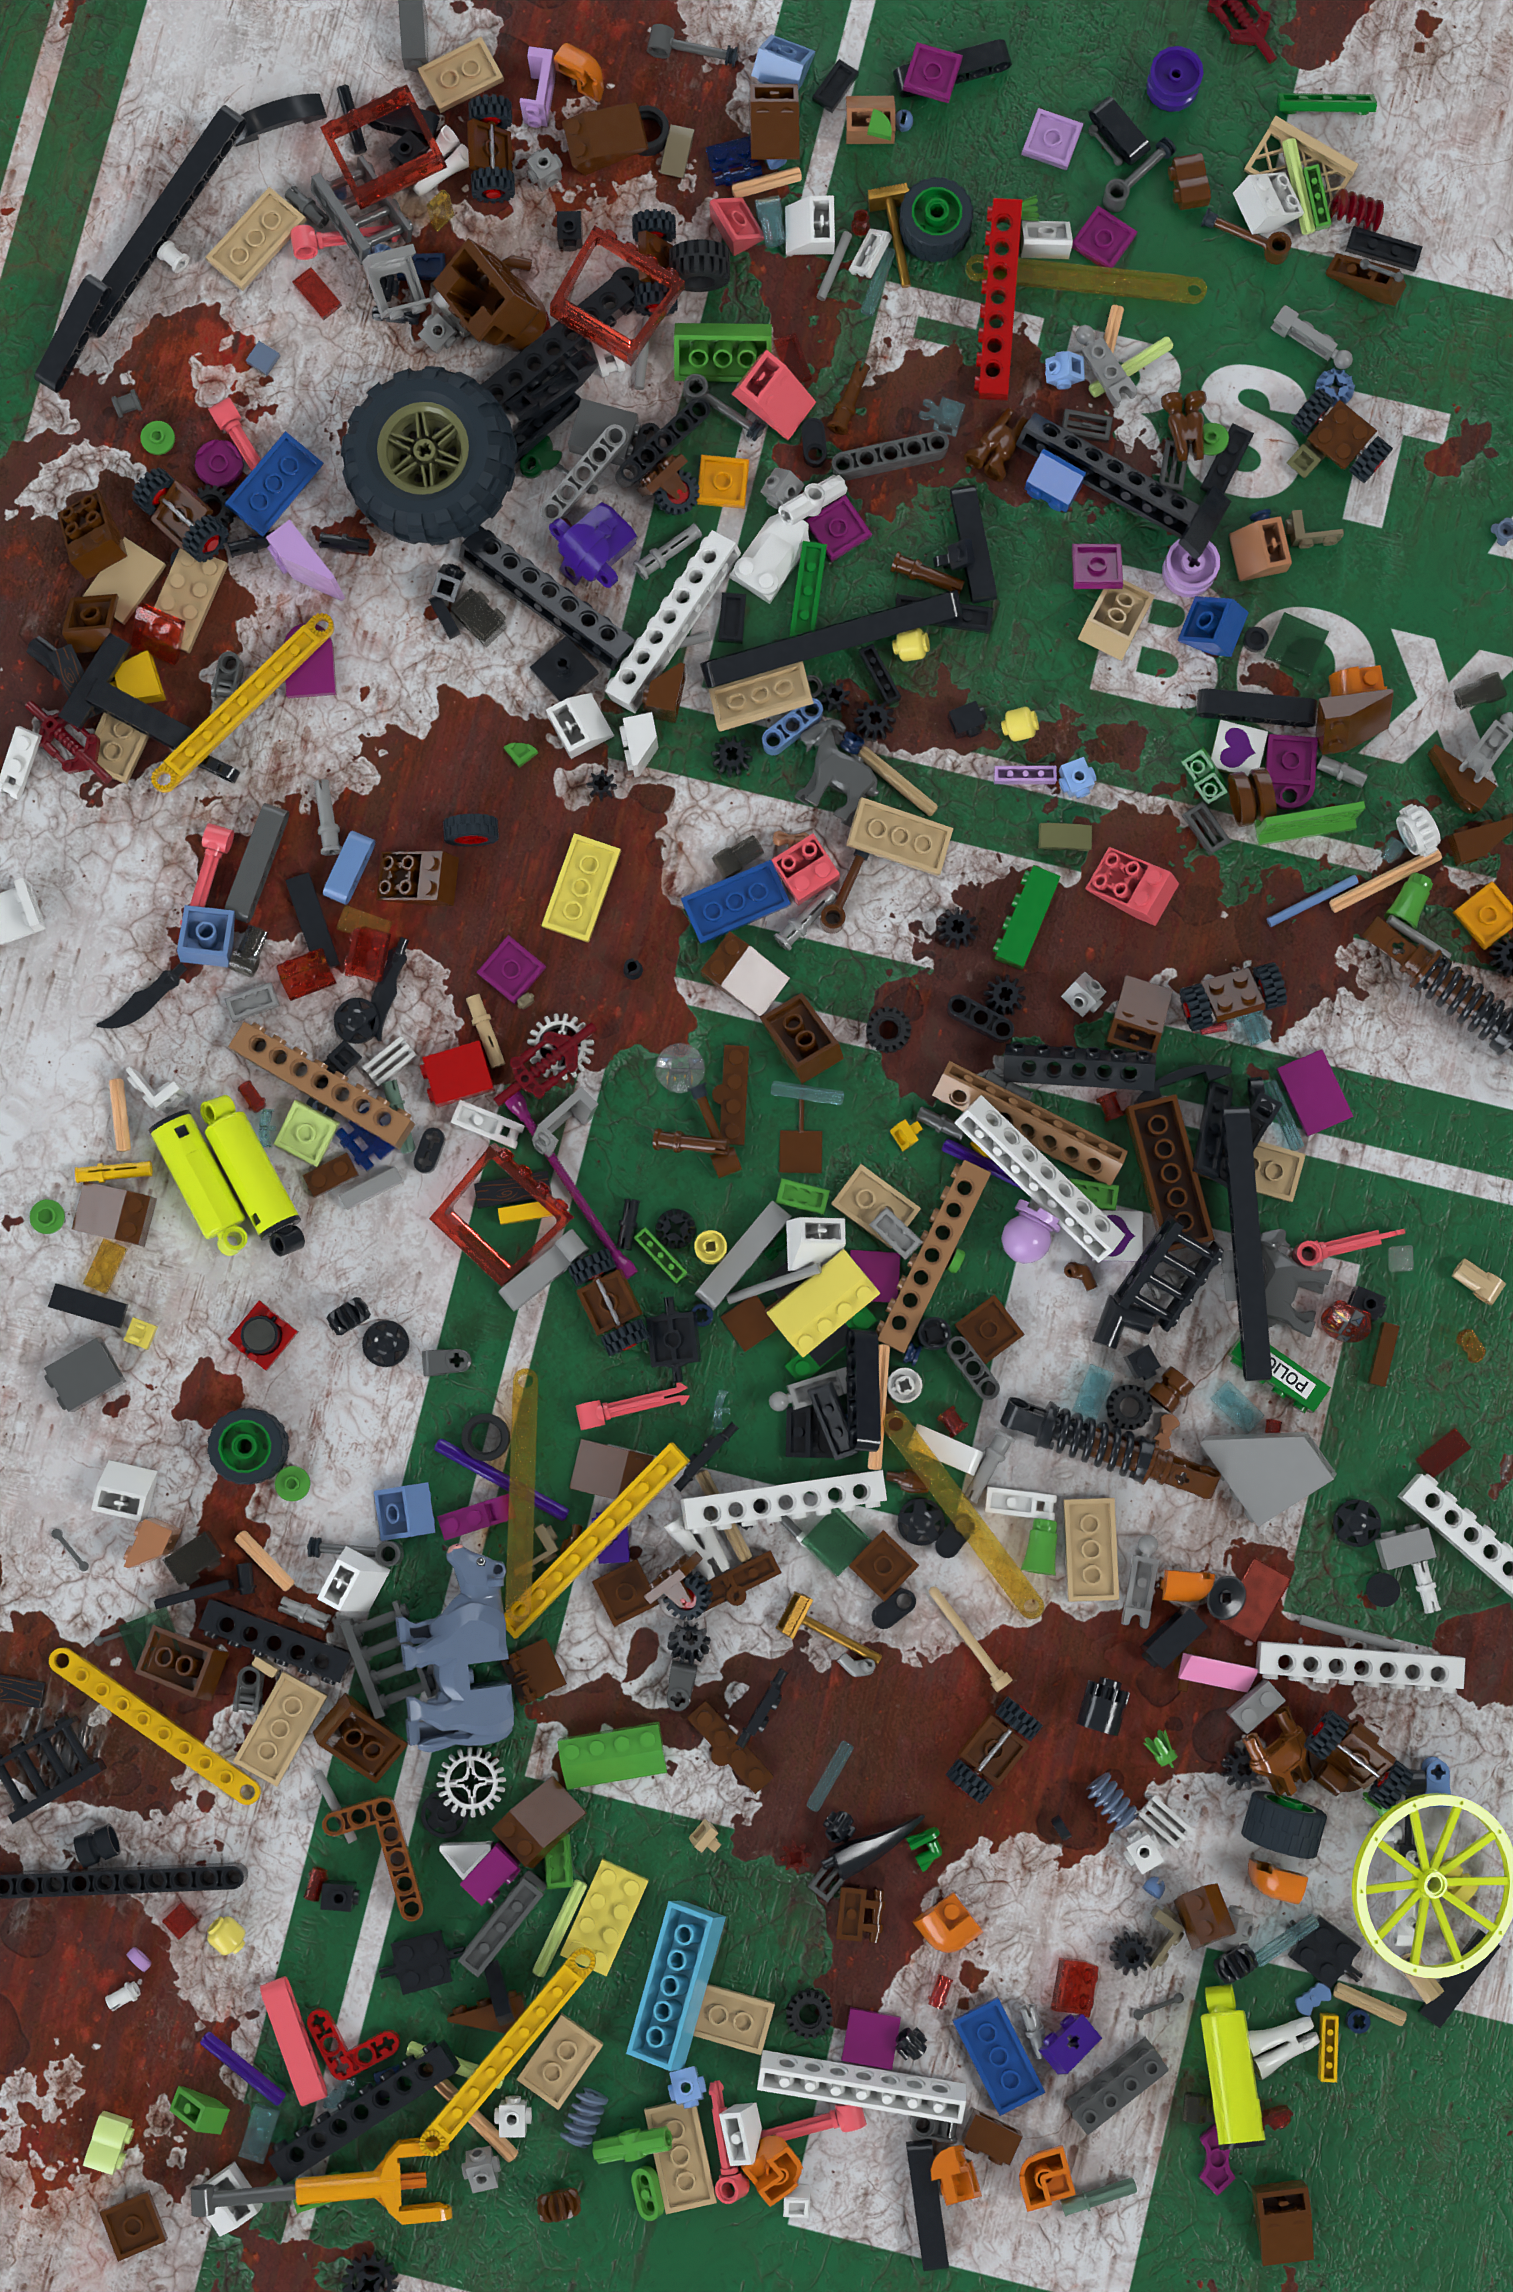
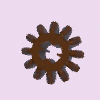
M570 2187L561 2188L541 2194L537 2199V2212L540 2216V2221L551 2223L577 2216L581 2211V2200L577 2189Z

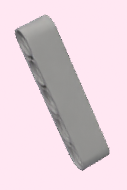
M613 424L605 429L542 504L540 513L544 520L553 522L557 518L562 519L568 514L627 444L629 433L625 427ZM615 429H619L623 435L619 443H614L611 440V433ZM599 448H603L606 451V458L603 462H598L595 459V452ZM583 467H587L591 473L586 481L581 480L579 477V471ZM569 485L575 491L573 498L570 500L566 499L563 495L564 488ZM552 504L556 505L559 510L555 518H551L547 512L548 507Z
M772 1201L694 1295L712 1310H715L792 1216Z

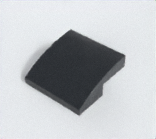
M787 1407L786 1457L834 1458L814 1407H802L796 1410L793 1407Z

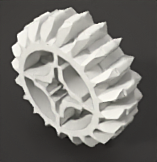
M554 1014V1022H551L549 1017L546 1016L544 1019L547 1025L543 1026L540 1022H537L536 1025L540 1031L531 1030L530 1032L531 1035L536 1037V1040L528 1039L527 1043L535 1046L543 1040L545 1032L560 1028L559 1034L567 1035L568 1029L577 1033L586 1025L582 1022L576 1026L578 1022L577 1017H573L571 1022H568V1014L563 1015V1021H559L558 1014ZM591 1039L583 1040L581 1046H578V1069L581 1072L585 1071L584 1066L581 1065L582 1062L586 1064L591 1063V1060L585 1057V1055L594 1054V1050L587 1048V1046L594 1045V1041ZM548 1044L542 1047L550 1051L557 1049ZM541 1048L536 1052V1056L530 1059L532 1064L541 1062ZM562 1057L560 1062L557 1061L556 1065H551V1069H546V1073L543 1074L544 1077L547 1078L551 1072L555 1076L566 1068L561 1066L564 1057ZM576 1072L571 1073L574 1078L577 1077ZM567 1074L562 1077L563 1080L568 1079Z
M468 1747V1755L466 1756L459 1749L457 1753L460 1758L456 1760L450 1754L448 1757L453 1763L448 1765L443 1762L442 1767L448 1770L446 1773L438 1772V1776L444 1777L445 1781L437 1782V1787L445 1786L446 1790L440 1792L439 1797L448 1795L449 1799L444 1802V1805L447 1806L452 1801L455 1804L451 1809L453 1813L457 1811L459 1806L462 1808L461 1816L463 1817L466 1814V1809H471V1817H475V1809L478 1808L481 1815H484L485 1809L483 1806L486 1804L489 1809H494V1805L490 1802L492 1798L500 1802L501 1798L495 1795L496 1791H505V1788L498 1787V1782H505L506 1778H498L497 1773L503 1772L504 1768L500 1767L495 1770L494 1765L499 1760L496 1758L490 1763L488 1759L491 1756V1752L489 1751L485 1757H481L482 1748H478L476 1755H472V1747ZM474 1760L485 1764L489 1768L492 1777L478 1776L475 1772ZM466 1761V1775L461 1779L450 1780L455 1767ZM470 1768L475 1778L485 1780V1782L474 1785L473 1796H471V1789H468V1786L465 1787L464 1784H458V1782H463L469 1778ZM493 1784L490 1794L483 1801L476 1803L477 1789L483 1785ZM451 1787L464 1788L468 1793L469 1804L458 1800L453 1795Z

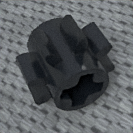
M394 275L380 278L386 302H390L392 296H398L399 285L398 281L394 280ZM369 284V288H368V289H370V293L373 294V293H372V290H371V287H370V284Z
M830 682L828 690H821V694L826 696V698L821 699V704H827L828 713L832 709L841 713L843 705L849 706V701L844 698L850 696V691L843 690V683H840L839 686H834ZM835 694L837 697H839V701L835 702V699L831 698V695Z
M601 770L599 775L591 773L593 780L586 783L587 788H593L590 792V797L593 798L597 795L600 802H603V798L607 796L612 799L611 791L618 789L617 784L611 783L614 775L606 776L604 770ZM601 782H605L606 784L603 790H599L598 788Z
M832 1811L830 1816H827L823 1826L827 1828L825 1835L830 1841L834 1843H841L842 1841L847 1843L848 1839L853 1836L856 1828L852 1826L854 1820L851 1815L844 1811H838L837 1814Z
M907 2027L896 2037L895 2041L898 2045L895 2049L905 2061L909 2057L913 2060L919 2059L927 2049V2046L924 2044L927 2039L918 2027L913 2031Z

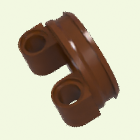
M1358 1720L1354 1723L1348 1722L1349 1728L1346 1733L1355 1726L1378 1743L1380 1737ZM1309 1750L1307 1751L1308 1764L1314 1775L1312 1780L1336 1797L1341 1792H1352L1361 1788L1325 1759L1320 1760Z

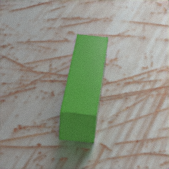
M1319 164L1303 168V173L1315 223V231L1330 228L1332 223Z
M646 1227L634 1237L676 1284L688 1274Z

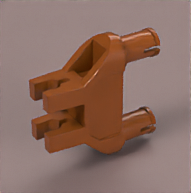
M1284 1706L1274 1712V1716L1277 1718L1283 1732L1270 1746L1264 1750L1257 1733L1245 1736L1242 1741L1251 1757L1249 1765L1252 1771L1267 1777L1277 1796L1282 1795L1284 1792H1286L1287 1796H1292L1297 1791L1294 1782L1301 1778L1302 1783H1307L1312 1778V1775L1305 1760L1306 1748L1304 1743L1306 1742V1735L1302 1727L1296 1725L1289 1707Z

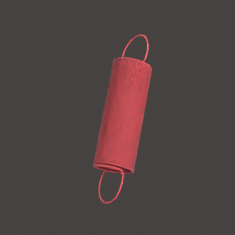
M1226 1021L1213 1023L1211 1027L1200 1029L1201 1035L1227 1031Z

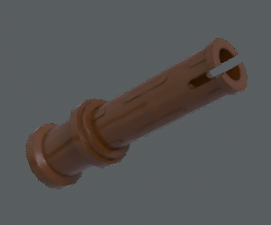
M856 361L842 400L836 403L833 419L828 422V429L836 434L847 435L849 421L856 413L854 406L870 370V366L867 363H864L863 368L861 367L862 361Z
M900 551L897 552L890 569L892 573L896 571L909 576V579L912 581L917 578L948 591L958 590V594H960L965 580L923 565L920 559L913 560L903 556Z
M657 1128L653 1135V1148L657 1151L660 1149H670L675 1153H680L683 1150L728 1155L730 1145H727L730 1143L729 1139L685 1135L684 1132L679 1130L674 1133L663 1131L661 1128Z

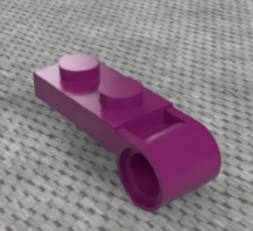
M510 1494L437 1516L444 1541L517 1518Z

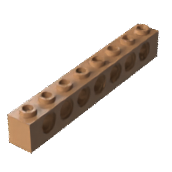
M243 1022L228 1046L231 1050L397 1149H401L415 1126V1123L410 1120L411 1114L401 1108H398L397 1111L389 1107L391 1104L389 1101L379 1095L376 1099L368 1095L370 1090L358 1083L354 1087L347 1082L349 1080L348 1077L338 1071L332 1074L326 1070L328 1068L326 1064L318 1059H315L314 1062L306 1058L307 1053L297 1047H294L293 1050L285 1046L287 1042L274 1034L271 1038L265 1034L266 1029L253 1022L252 1025ZM260 1042H266L265 1049L261 1052H256V1046ZM286 1054V1061L282 1064H277L278 1056ZM302 1066H307L306 1074L297 1076L298 1069ZM323 1078H328L327 1086L319 1089V1081ZM348 1090L349 1097L344 1101H339V1094L342 1091ZM363 1103H370L368 1112H359L360 1106ZM385 1115H391L390 1123L386 1126H381V1118Z
M949 1061L932 1096L964 1112L982 1095L1035 1148L1056 1160L1072 1166L1075 1170L1082 1171L1094 1177L1097 1181L1111 1186L1128 1153L1127 1150Z
M966 1160L961 1165L958 1163L955 1165L950 1176L955 1179L951 1187L945 1186L940 1196V1199L943 1200L940 1210L934 1209L929 1219V1222L933 1224L929 1232L924 1230L920 1238L923 1242L921 1244L922 1247L918 1254L913 1252L907 1265L911 1270L907 1277L902 1275L896 1289L900 1290L897 1299L891 1298L885 1310L889 1315L885 1322L880 1321L876 1329L878 1342L889 1345L890 1348L902 1354L905 1353L991 1172ZM960 1182H966L970 1185L971 1191L968 1195H962L958 1192L957 1185ZM954 1204L959 1207L960 1214L958 1217L953 1218L947 1214L946 1208L948 1205ZM938 1227L948 1229L949 1237L946 1240L937 1238L935 1231ZM934 1249L937 1251L938 1260L933 1263L928 1262L925 1259L926 1250ZM918 1271L924 1272L928 1278L927 1283L924 1285L915 1283L914 1274ZM913 1294L917 1299L916 1305L912 1308L906 1307L903 1304L904 1295ZM901 1316L905 1319L906 1326L903 1330L893 1328L892 1319L894 1317Z

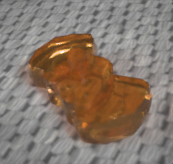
M1464 1329L1458 1333L1456 1343L1463 1346V1350L1468 1352V1361L1471 1363L1482 1361L1486 1354V1349L1478 1341L1472 1329Z

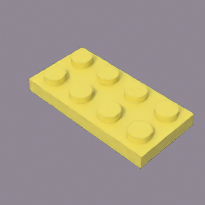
M574 833L542 927L589 943L621 849Z
M602 1859L560 1955L568 1958L575 1949L587 1947L596 1956V1964L593 1971L607 1976L649 1879ZM581 1954L576 1957V1963L585 1967L589 1966L590 1958L587 1955Z

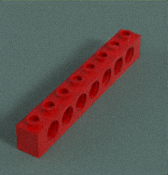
M993 198V206H988L987 221L991 222V231L986 230L985 246H990L989 255H984L983 270H988L987 279H982L981 294H986V303H981L980 318L984 319V328L979 327L978 343L983 344L982 352H977L976 367H981L980 376H975L974 391H979V399L1008 401L1022 199ZM1007 223L1010 228L1006 231H1001L997 228V225ZM998 247H1005L1008 253L998 255L995 250ZM997 271H1003L1006 277L998 280L993 274ZM996 295H1000L1005 300L1001 304H995L991 299ZM998 319L1003 325L1000 328H993L990 322ZM995 343L1001 347V350L993 353L989 351L988 346ZM989 368H996L999 374L995 377H990L986 371Z

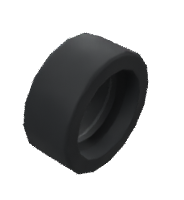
M649 105L639 106L642 120H654L661 127L658 139L647 142L649 149L638 153V155L653 156L663 151L666 146L669 134L668 119L664 112L657 107Z
M479 1414L472 1417L465 1424L462 1431V1444L465 1451L472 1458L479 1461H493L507 1451L510 1444V1431L507 1424L500 1417L493 1414ZM489 1422L494 1424L500 1431L501 1441L499 1446L491 1452L477 1450L471 1441L473 1429L481 1423Z

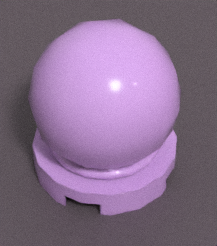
M1019 1200L1015 1207V1210L1019 1212V1216L1010 1219L1005 1225L1001 1237L1002 1244L1007 1255L1014 1261L1022 1264L1033 1263L1042 1259L1049 1251L1052 1242L1050 1232L1059 1233L1062 1227L1058 1224L1059 1219L1040 1207L1036 1212L1028 1207L1029 1202Z

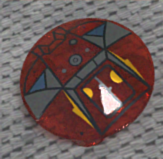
M1338 1300L1334 1302L1333 1306L1323 1312L1321 1326L1330 1337L1338 1341L1347 1343L1359 1342L1365 1339L1371 1331V1315L1367 1311H1362L1357 1307L1348 1305L1345 1301Z

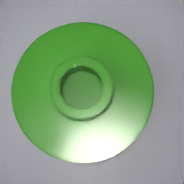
M153 421L143 428L141 443L147 452L154 455H162L173 447L175 434L167 423Z
M1218 423L1204 424V455L1214 456L1226 449L1229 435L1224 426Z
M41 1200L30 1211V1223L39 1233L53 1234L60 1230L64 1224V1209L54 1200Z
M289 1466L282 1469L275 1479V1489L282 1499L291 1502L304 1498L309 1492L311 1485L307 1472L297 1466Z

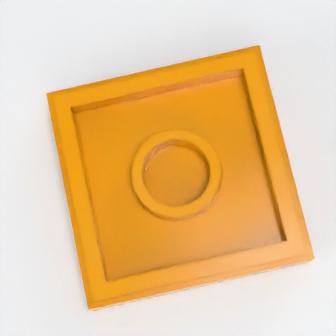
M701 455L698 493H700V496L696 500L697 505L745 509L749 459Z
M1493 881L1452 912L1483 950H1486L1513 928V905Z

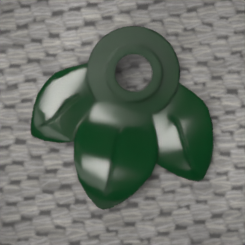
M547 435L519 460L520 471L528 479L536 478L543 471L556 467L563 453L553 450V443Z

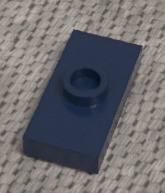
M445 253L415 254L412 257L419 280H435L446 267ZM397 273L398 281H407L403 273Z

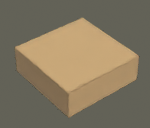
M256 1656L252 1662L253 1667L271 1678L277 1676L282 1668L266 1657Z

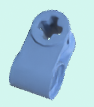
M1431 1756L1426 1758L1421 1766V1770H1424L1426 1774L1425 1794H1451L1450 1770L1447 1764L1437 1757ZM1437 1765L1440 1767V1770H1437L1434 1775L1431 1773V1770H1434ZM1437 1805V1806H1429V1807H1450V1806Z

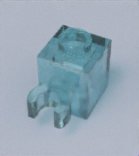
M942 397L940 405L936 406L932 400L924 399L923 405L929 407L930 411H920L919 417L923 420L935 419L933 430L956 437L964 415L965 404Z

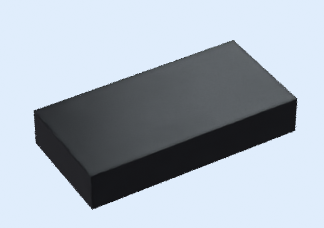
M839 59L812 96V101L833 113L859 76V71Z
M722 592L718 642L743 644L746 594Z

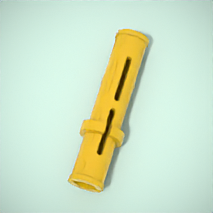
M151 1161L113 1165L98 1163L97 1166L75 1167V1180L77 1183L90 1181L105 1183L106 1180L153 1176Z

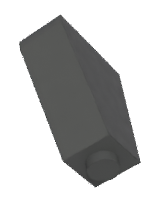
M398 0L401 53L404 69L418 72L417 68L429 63L428 14L425 1Z

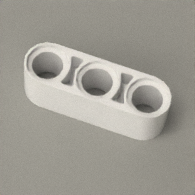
M920 1424L916 1425L907 1446L972 1476L975 1475L984 1454L975 1448Z

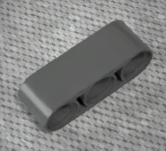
M961 1336L950 1339L946 1345V1352L975 1393L983 1400L996 1398L1000 1391V1385L970 1343ZM954 1341L963 1343L964 1352L961 1355H955L952 1352L951 1345ZM974 1361L979 1365L977 1375L972 1376L967 1373L966 1365L968 1362ZM986 1381L991 1382L994 1386V1392L990 1396L984 1395L981 1391V1386Z

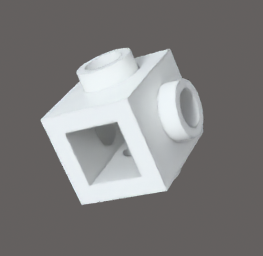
M1136 1831L1127 1837L1128 1841L1124 1843L1127 1851L1123 1852L1130 1866L1135 1864L1141 1874L1164 1862L1158 1851L1162 1847L1154 1834L1149 1836L1146 1831L1142 1833ZM1145 1848L1144 1852L1140 1853V1850Z
M516 2095L506 2096L505 2100H501L499 2108H495L494 2122L499 2124V2138L526 2136L527 2124L532 2122V2108L527 2107V2099L521 2100V2096Z

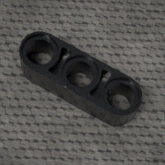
M1106 97L1088 111L1092 123L1098 127L1100 133L1128 165H1132L1151 150L1146 137L1112 97Z
M374 98L367 124L376 130L401 137L410 130L421 142L432 143L440 117L428 110L383 98Z
M961 994L952 996L948 1002V1015L959 1023L997 1043H1005L1012 1037L1014 1025L1004 1016ZM957 1001L962 1002L965 1006V1011L962 1013L953 1011L952 1004ZM977 1013L984 1014L987 1022L983 1025L977 1024L974 1021V1015ZM1005 1025L1009 1030V1034L1003 1037L999 1036L996 1033V1026Z

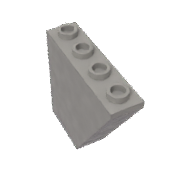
M1308 1432L1207 1435L1200 1442L1202 1454L1207 1460H1212L1216 1466L1215 1469L1221 1474L1220 1479L1222 1481L1226 1480L1231 1487L1229 1491L1232 1497L1237 1502L1240 1501L1245 1508L1244 1513L1251 1523L1255 1522L1258 1527L1334 1480L1337 1474Z

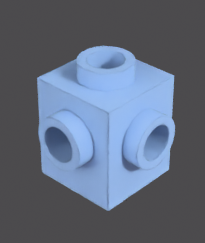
M1070 351L1057 352L1055 356L1045 359L1046 383L1057 386V389H1069L1071 385L1085 380L1083 356Z
M1084 757L1060 766L1058 771L1061 776L1059 784L1063 793L1067 792L1069 798L1076 796L1077 799L1091 793L1090 790L1095 785L1096 775L1092 767L1088 768Z
M692 2066L670 2072L672 2084L668 2085L671 2101L676 2100V2104L679 2106L683 2105L684 2109L698 2106V2100L704 2099L703 2092H707L704 2077L698 2076L697 2068ZM687 2084H690V2091L688 2093H685L684 2087Z

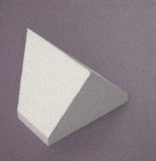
M493 1841L442 1842L439 1847L441 1854L461 1879L464 1880L492 1849Z

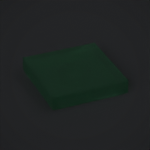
M1284 612L1264 658L1309 677L1329 631Z
M839 1508L831 1509V1514H826L803 1538L801 1543L837 1578L872 1540Z
M167 1607L118 1626L134 1670L137 1668L153 1625L176 1632ZM156 1632V1636L159 1640L160 1635L158 1634V1632ZM172 1638L176 1650L181 1655L177 1640Z

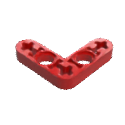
M325 2008L314 2009L307 2018L308 2028L332 2076L337 2080H346L393 2055L400 2046L401 2040L398 2033L393 2030H385L348 2050L328 2010ZM316 2014L319 2017H325L326 2020L323 2022L325 2030L329 2027L332 2030L326 2032L322 2037L319 2036L323 2031L321 2025L313 2023L316 2019ZM387 2036L388 2039L393 2038L395 2042L392 2044V2049L385 2046L379 2050L382 2055L378 2056L376 2047L384 2042V2037ZM328 2037L335 2038L338 2042L337 2049L334 2051L327 2050L324 2046V2040ZM360 2049H370L373 2055L372 2059L368 2062L360 2060L358 2055ZM340 2051L343 2052L339 2057L342 2064L348 2063L349 2065L345 2074L342 2070L337 2071L336 2068L339 2066L337 2058L333 2061L330 2058L336 2056Z

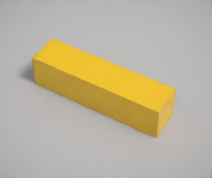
M560 1198L498 1208L501 1225L563 1215Z
M1320 2013L1318 2079L1321 2082L1337 2083L1339 2016L1336 2013Z

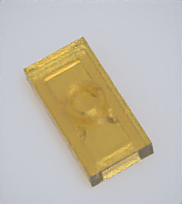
M103 1238L83 1284L108 1294L128 1248Z

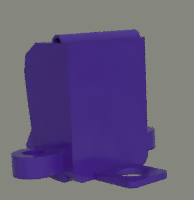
M603 502L594 507L572 527L560 518H557L549 525L550 533L559 542L558 551L564 557L559 570L575 586L579 584L583 576L587 581L592 582L597 579L604 587L611 588L618 582V576L611 566L633 548L638 538L633 528L611 506ZM567 566L573 569L576 577L568 572Z

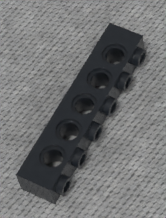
M1015 1042L1006 1044L1003 1082L1154 1091L1157 1053H1151L1147 1050L1132 1052L1119 1048L1100 1050L1097 1047H1089L1084 1049L1075 1048L1070 1045L1051 1047L1047 1044H1038L1035 1046ZM1026 1060H1032V1061H1034L1035 1063H1034V1064H1028V1063H1026L1025 1061H1026ZM1055 1061L1058 1062L1060 1065L1054 1066L1050 1064V1062ZM1076 1063H1082V1064H1084L1085 1066H1084V1067H1077L1075 1064H1076ZM1101 1065H1108V1066H1110V1068L1104 1069V1068H1101L1100 1066H1101ZM1132 1066L1135 1070H1127L1125 1067Z
M216 1598L209 1599L198 1627L204 1630L203 1634L210 1638L218 1639V1636L228 1639L227 1644L233 1647L241 1648L242 1645L251 1648L250 1653L264 1658L265 1655L274 1657V1662L279 1665L288 1667L289 1664L298 1667V1672L308 1676H312V1673L322 1676L321 1681L331 1685L344 1681L352 1660L351 1653L347 1649ZM226 1617L234 1621L232 1631H227L223 1627V1621ZM250 1626L258 1631L256 1640H250L247 1637L246 1631ZM272 1636H278L281 1639L282 1644L278 1650L273 1649L270 1645ZM296 1645H301L305 1649V1656L302 1659L296 1658L293 1654V1649ZM319 1654L327 1656L329 1664L326 1668H321L317 1664Z

